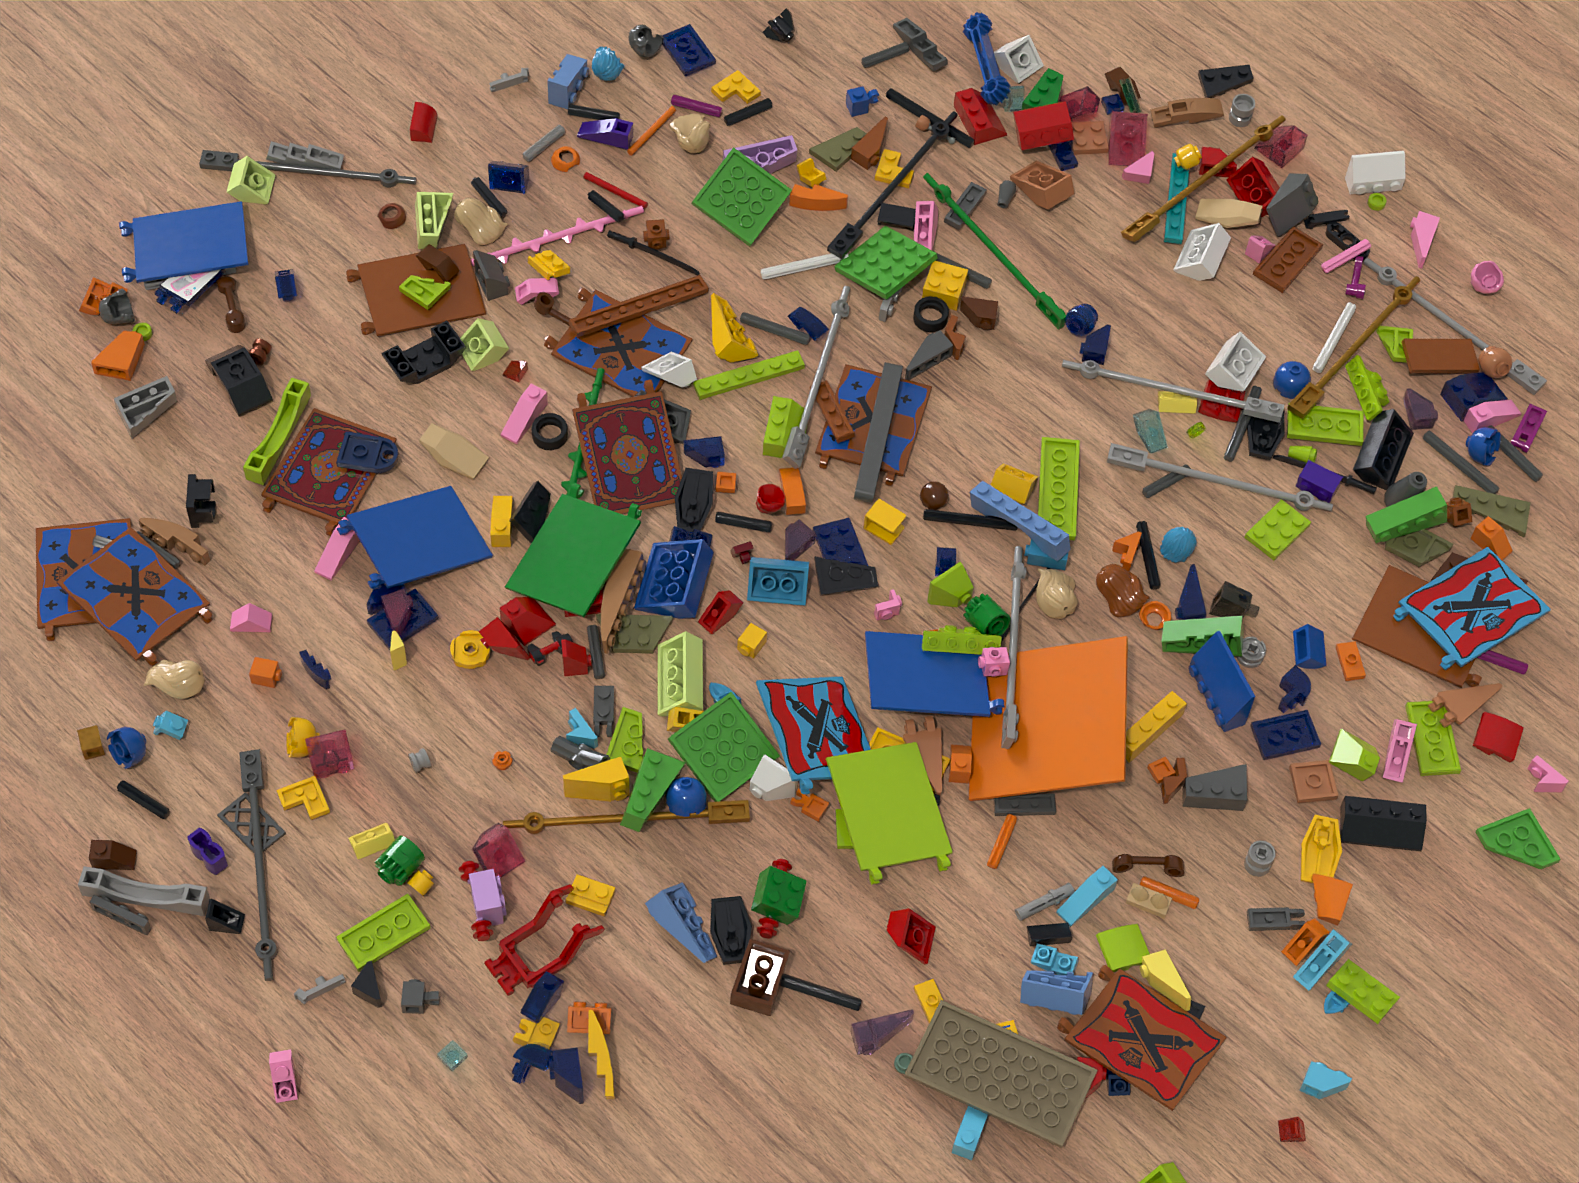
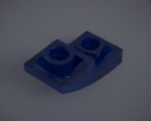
M803 307L797 308L788 315V318L798 330L804 328L814 341L829 330L819 318Z
M674 526L671 530L669 542L704 539L710 547L713 535L697 529L690 532Z
M307 649L299 652L301 663L310 677L324 689H330L329 680L332 679L329 670L324 669L322 663L316 664L314 656H309Z

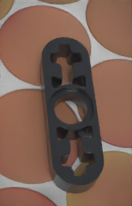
M1331 222L1327 225L1325 232L1327 238L1343 251L1361 241L1338 222ZM1348 239L1352 244L1347 245L1343 240ZM1370 249L1358 255L1363 257V262L1368 258Z

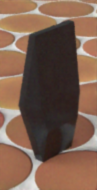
M1284 411L1280 423L1251 416L1247 425L1249 456L1271 460L1285 434Z
M685 468L675 496L678 532L700 535L713 505V471Z
M734 896L711 899L710 934L723 965L742 963L752 930L742 897Z

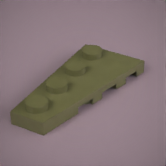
M1455 485L1452 498L1459 497L1470 503L1473 515L1479 514L1484 519L1489 516L1496 523L1501 524L1502 528L1508 531L1512 529L1518 532L1519 536L1525 537L1531 502Z

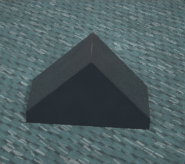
M209 899L205 917L209 931L240 934L245 914L214 899Z
M368 961L351 985L352 992L359 998L380 1008L382 1003L373 963Z

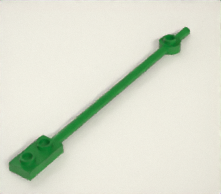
M926 173L923 178L934 189L936 198L941 203L946 202L1036 299V306L1058 330L1063 328L1067 318L1064 310L1059 308L1054 303V300L1044 291L1041 293L1037 291L951 198L952 193L948 186L944 184L939 185L929 173Z

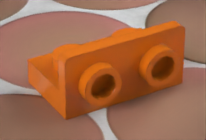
M573 1002V1005L568 1006L567 1032L588 1033L589 1010H593L603 1034H610L612 1007H607L608 1003H595V1006H586V1002Z

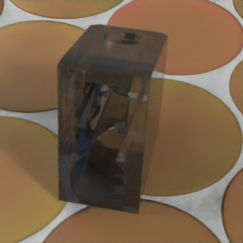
M1225 581L1213 597L1209 614L1218 617L1242 616V618L1247 614L1256 618L1260 607L1251 604L1253 595L1250 592Z

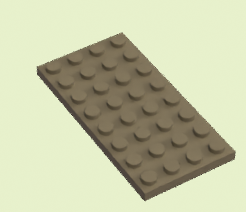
M941 1000L905 1072V1077L1063 1148L1094 1081L1097 1069Z

